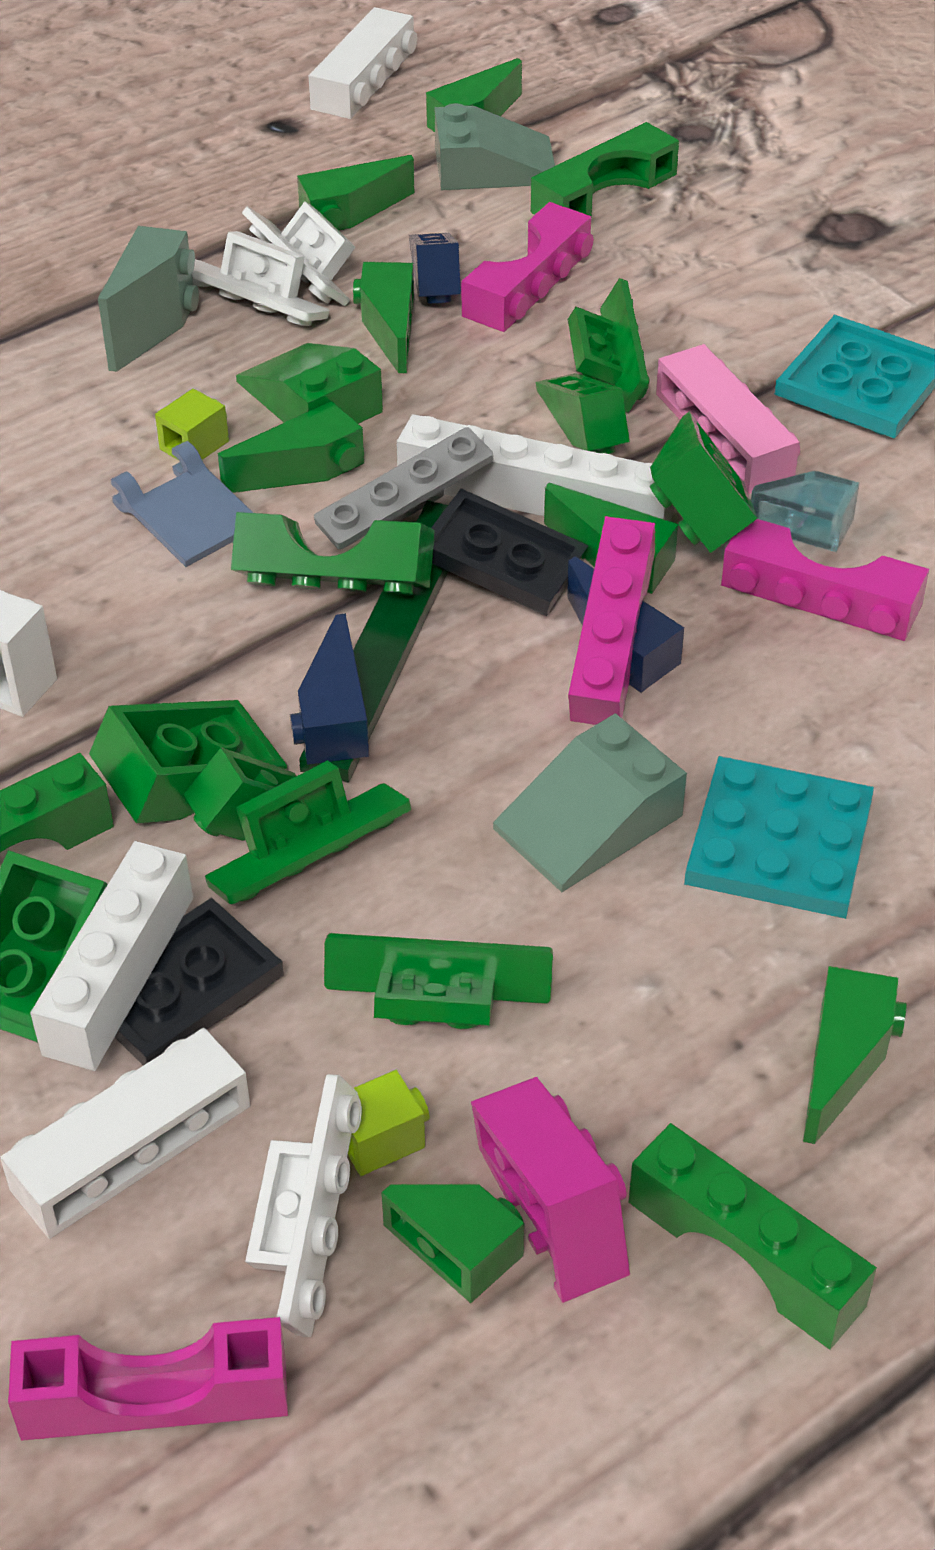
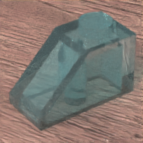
M811 471L755 485L751 494V502L758 519L790 528L792 540L837 552L854 519L860 483L819 471Z

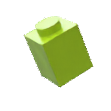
M194 388L155 413L159 449L175 459L177 458L172 454V448L185 441L190 442L196 448L202 460L229 442L225 405Z
M397 1069L354 1087L361 1101L362 1115L358 1130L351 1134L348 1156L360 1177L425 1148L424 1122L430 1120L426 1101L418 1088L409 1089Z

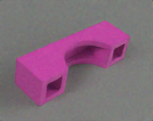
M552 202L547 203L528 221V254L526 257L506 262L483 261L461 281L462 317L501 332H505L518 319L523 318L528 309L540 298H544L548 291L561 278H565L582 258H586L589 255L594 241L591 234V216Z
M605 516L568 693L570 721L596 725L615 713L621 718L623 717L629 687L637 621L643 597L647 595L655 554V523Z
M756 519L733 536L725 548L721 586L905 641L922 607L929 569L883 555L875 561L860 567L835 568L825 566L808 559L798 551L792 541L790 528Z
M280 1317L213 1323L209 1331L201 1339L185 1348L163 1354L144 1356L124 1355L105 1351L91 1345L80 1335L11 1341L8 1404L20 1440L288 1416L286 1357Z

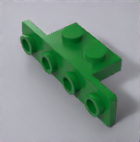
M619 278L600 308L601 316L575 306L567 320L576 371L584 376L602 380L622 388L625 411L628 413L635 402L645 396L650 379L647 375L644 351L641 346L638 332L639 326L636 322L628 281Z
M327 760L236 807L249 852L206 874L207 886L228 904L249 900L255 897L260 890L284 877L294 876L302 872L307 865L330 853L344 850L352 841L369 832L389 826L396 818L411 811L410 800L389 785L382 783L347 801L339 768Z
M329 933L325 939V988L329 990L375 992L374 1018L389 1019L398 1025H413L420 1021L446 1023L457 1029H470L478 1025L490 1026L493 1000L548 1003L551 1000L553 949L551 947Z

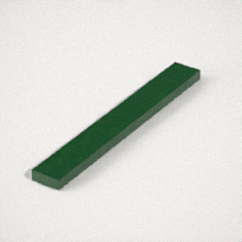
M426 501L417 523H422L431 528L448 505ZM434 564L431 566L429 588L413 587V595L385 593L383 588L353 649L367 717L368 741L448 573L447 570ZM303 750L299 758L300 772H306L321 764L307 765L305 750ZM360 758L332 761L331 763L339 768L342 781L350 782Z

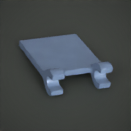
M185 441L172 448V454L180 461L172 466L173 472L177 476L176 478L144 494L135 478L127 471L112 478L111 485L119 492L112 496L114 505L123 513L129 512L133 514L187 567L233 542L236 512H253L206 468L196 448L190 442Z

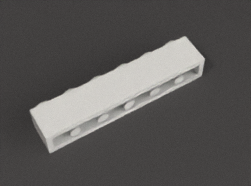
M415 414L411 415L397 440V466L465 427H469L493 451V461L444 489V495L455 497L462 488L504 508L544 516L545 487L550 482L667 521H671L674 514V506L671 505L665 509L649 487L655 482L650 469L652 463L638 462L606 453L581 450L563 444L524 438L520 435H510L481 429L473 425H462Z

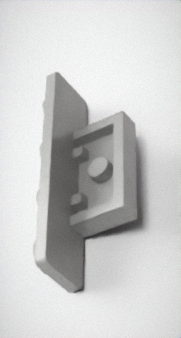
M465 427L315 513V524L337 549H343L365 537L374 520L400 522L423 509L426 501L434 502L444 496V489L493 461V451L469 427Z

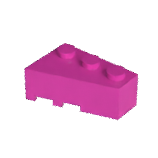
M534 1077L471 1101L479 1150L506 1200L515 1207L521 1205L537 1231L528 1234V1240L536 1255L545 1251L549 1252L553 1260L556 1279L554 1289L561 1302H567L630 1276L620 1202L626 1199L627 1196L625 1183L618 1168L613 1163L606 1165L598 1155L596 1145L588 1130L585 1128L579 1130L571 1121L570 1113L561 1096H552L538 1077Z

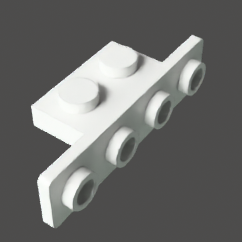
M307 202L302 204L283 232L270 220L246 206L242 214L252 223L249 230L265 242L269 243L271 241L273 245L305 256L301 280L306 283L312 282L308 289L325 303H329L331 299H334L344 306L348 304L350 299L331 281L355 249V246Z
M234 231L227 234L221 268L195 260L192 273L193 285L202 287L212 285L220 288L219 294L224 297L237 300L246 298L254 301L253 307L258 310L272 313L280 311L288 314L287 320L292 323L310 326L312 321L328 319L330 311L327 308L297 297L305 256Z
M326 1075L312 1143L271 1140L245 1260L246 1263L255 1269L286 1272L277 1317H280L283 1327L302 1337L312 1336L314 1322L320 1318L324 1310L326 1290L323 1283L327 1256L333 1254L338 1239V1225L335 1215L339 1195L347 1189L350 1178V1164L347 1154L351 1134L358 1130L361 1122L362 1107L358 1092L340 1075Z

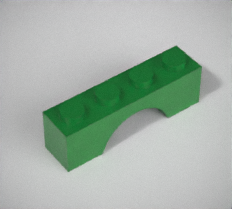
M645 122L531 177L530 212L535 215L547 203L552 202L589 215L592 218L593 194L598 190L615 185H633L650 189L676 176L679 140L652 124Z
M236 512L231 570L246 575V583L261 586H275L276 578L292 579V586L298 588L321 589V581L338 582L337 589L343 591L366 592L367 584L384 585L385 593L413 595V587H430L435 530L417 522L374 520L365 537L354 548L335 556H318L306 544L298 522L280 514Z
M80 752L0 790V853L17 843L31 839H50L58 842L66 850H69L114 827L106 783Z
M672 1123L632 1162L629 1204L676 1238L688 1232L701 1233L724 1243L734 1250L757 1272L766 1284L775 1302L777 1312L829 1350L832 1349L867 1307L877 1269L876 1266Z

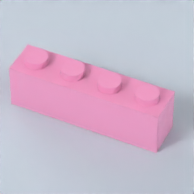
M705 344L659 358L656 395L679 420L689 411L692 413L744 481L748 494L795 478L797 459L800 455V442L795 434L789 432L773 415L772 411L765 407L750 392L747 385L741 382Z

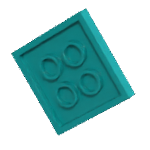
M834 314L776 380L774 395L790 400L797 405L807 406L831 415L836 419L848 421L870 429L877 434L895 439L935 389V349Z
M718 756L687 864L684 885L846 919L874 787Z

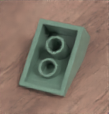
M453 103L445 107H435V151L441 190L531 186V177L555 166L550 138L545 134L473 105L464 106Z
M138 226L98 297L109 371H119L181 329L190 312L197 309L199 289L197 285H193L192 278L195 266V253L193 249H189L187 231Z
M615 713L576 736L493 822V830L557 889L564 892L682 817L687 773Z

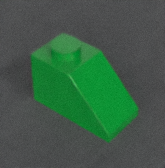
M220 748L183 795L195 813L194 821L203 831L216 837L221 834L244 841L246 839L236 807L296 777V774Z
M390 1184L381 1192L383 1226L469 1303L478 1298L524 1256L525 1223L519 1211L508 1200L502 1197L496 1199L480 1184Z

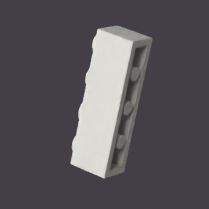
M374 7L308 75L311 110L351 119L362 106L366 105L369 98L383 86L390 75L398 70L400 64L414 52L417 45V33L414 31L413 16Z
M137 841L133 842L30 1012L42 1056L96 1071L193 900L186 854Z
M205 1028L200 1029L186 1039L175 1041L163 1054L141 1068L123 1074L114 1085L89 1101L74 1105L62 1118L35 1135L22 1138L10 1151L0 1156L9 1190L47 1238L51 1239L249 1108L250 1101L246 1072Z

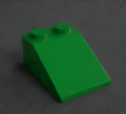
M306 343L236 375V382L283 423L330 401L358 424L383 412L381 369L356 348Z
M689 411L682 416L650 466L652 478L655 482L649 487L665 509L673 505L683 519L678 524L691 543L697 545L702 542L708 551L712 553L758 518L744 481Z
M239 700L108 706L89 752L90 757L136 824L181 820L194 814L183 794L220 748L286 769L288 766Z
M7 851L0 868V1030L38 1043L30 1012L108 885L106 882L19 853Z

